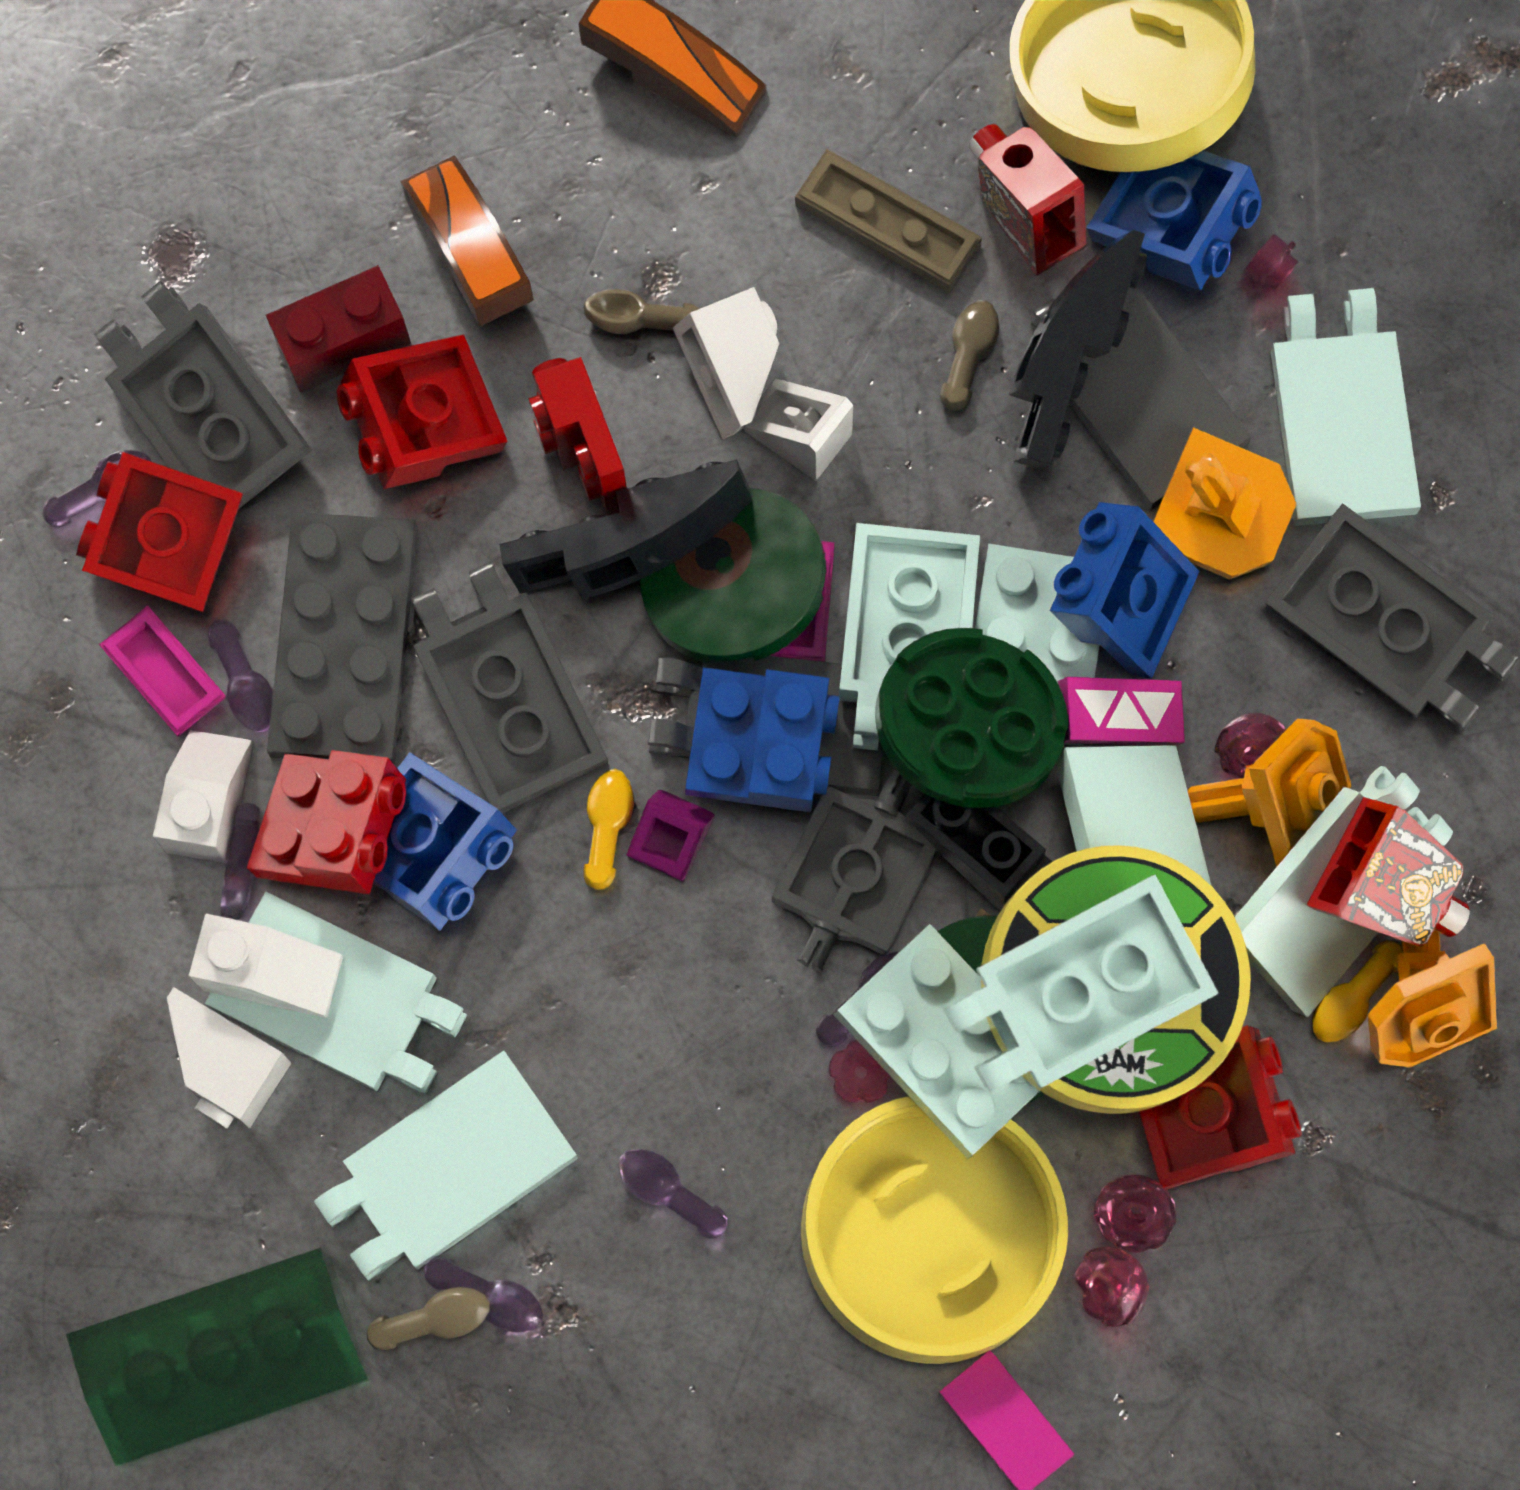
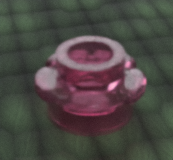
M1273 234L1243 271L1256 282L1253 287L1254 289L1260 290L1267 283L1276 290L1299 262L1290 255L1296 247L1294 241H1291L1288 245L1276 234Z
M852 1041L843 1051H837L829 1065V1075L835 1080L834 1090L845 1101L855 1103L858 1100H863L866 1103H872L880 1099L888 1089L886 1082L891 1076L858 1041ZM864 1067L867 1070V1075L864 1078L856 1077L854 1073L856 1068Z

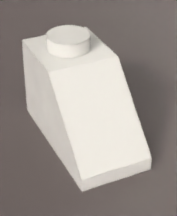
M754 287L690 312L673 327L722 439L733 436L752 422L780 344L776 336L777 322L774 313L766 302L760 301Z
M190 730L166 774L153 833L154 839L167 854L228 864L254 744L252 740Z
M205 914L189 977L205 992L327 1018L343 956L340 953L270 927Z
M173 987L167 996V1002L185 1086L200 1098L194 1109L226 1129L233 1119L250 1129L288 1070L291 1062L281 1051Z

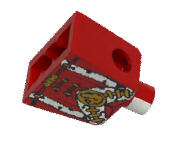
M990 124L980 129L971 139L969 148L978 158L981 198L986 208L1036 276L1086 246L1084 184L1076 174L1030 127H1023L1008 137L997 124Z
M1363 797L1306 904L1316 911L1419 947L1428 942L1434 929L1446 937L1457 935L1465 927L1470 914L1469 906L1453 896L1463 876L1462 863L1405 810L1398 806Z

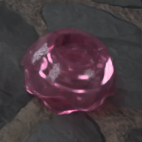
M1247 713L1233 719L1221 730L1215 744L1214 751L1215 754L1220 756L1222 769L1227 773L1238 775L1239 778H1244L1246 765L1253 764L1287 728L1274 717L1264 713Z
M1129 1174L1110 1181L1101 1190L1094 1206V1219L1099 1224L1104 1238L1112 1242L1116 1247L1126 1249L1132 1253H1141L1148 1249L1161 1247L1176 1224V1207L1170 1193L1158 1181L1145 1175ZM1131 1208H1137L1142 1213L1135 1214L1131 1211Z
M1111 1246L1094 1248L1084 1255V1262L1076 1271V1282L1084 1293V1310L1091 1317L1101 1320L1105 1326L1129 1325L1143 1311L1149 1293L1148 1279L1140 1262L1126 1251Z

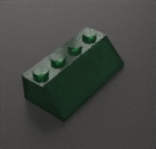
M322 1248L314 1249L66 1334L85 1401L115 1466L118 1467L369 1381L332 1258Z

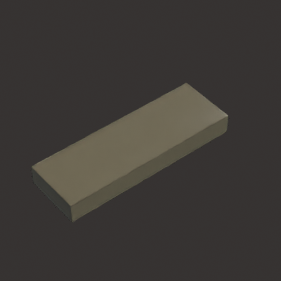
M826 149L795 196L796 206L949 294L981 246V236Z

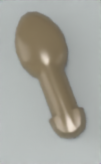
M611 289L595 293L587 298L583 306L585 316L594 325L602 330L617 334H628L640 328L673 330V327L690 312L700 309L689 303H683V307L647 304L639 295L621 289Z
M978 300L969 305L959 315L954 325L952 340L956 355L947 383L942 384L940 391L941 403L951 411L962 410L969 403L973 395L970 388L979 360L985 358L994 349L999 336L998 314L993 305L986 300Z
M452 1287L436 1293L422 1309L392 1318L384 1315L375 1319L368 1326L367 1340L374 1349L390 1350L395 1349L397 1343L427 1334H434L437 1337L446 1339L464 1336L475 1330L485 1320L490 1310V1301L485 1294L475 1289Z

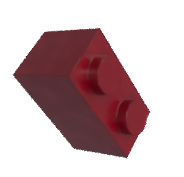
M379 265L266 314L278 347L300 393L345 374L353 358L399 349L411 344L404 317Z

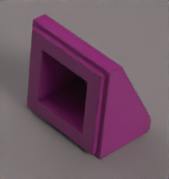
M657 790L646 803L626 856L684 881L711 827L715 814L667 791Z

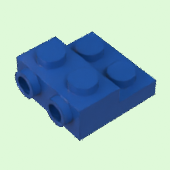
M1203 150L1191 158L1171 166L1141 172H1120L1086 229L1093 242L1108 246L1117 238L1132 230L1145 233L1140 251L1147 254L1146 267L1148 271L1201 291L1209 276L1219 278L1226 271L1232 255L1230 242L1239 227L1248 229L1256 222L1261 210L1262 198L1250 166Z
M1099 502L1097 508L1087 513L1080 522L1079 534L1082 538L1072 562L1064 566L1054 579V589L1057 595L1049 611L1081 642L1101 645L1131 676L1152 679L1200 571L1139 506Z
M703 667L685 795L811 812L813 794L826 795L831 757L819 756L822 732L835 734L840 696L827 694L829 678L766 669V675L763 676Z
M409 752L397 768L407 779L405 783V803L401 812L394 817L387 839L388 853L386 863L383 869L376 873L373 883L386 891L396 902L440 931L448 920L457 921L468 913L475 897L473 887L486 870L499 869L507 862L513 850L512 837L517 829L496 807Z

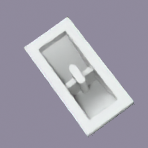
M775 379L761 396L752 422L744 427L743 430L814 481H817L852 436L853 404L844 396Z

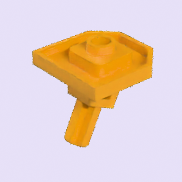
M1193 427L1153 522L1192 564L1230 580L1271 564L1297 504L1280 464Z
M1296 719L1253 764L1246 765L1244 778L1191 786L1187 791L1195 821L1198 823L1249 815L1252 826L1265 827L1277 867L1343 787L1351 789V781L1337 731L1315 720Z
M1435 929L1428 942L1422 947L1401 941L1402 953H1397L1399 982L1395 983L1368 1013L1371 1050L1380 1064L1411 1068L1497 1029L1494 957L1485 943L1453 958H1449L1445 951H1441L1440 933Z

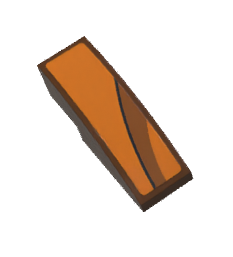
M593 0L578 22L582 45L632 71L634 83L734 137L738 136L767 90L766 84L732 55L686 21L653 0Z
M455 155L401 181L404 191L454 285L457 284L479 327L534 300L531 284L479 191Z

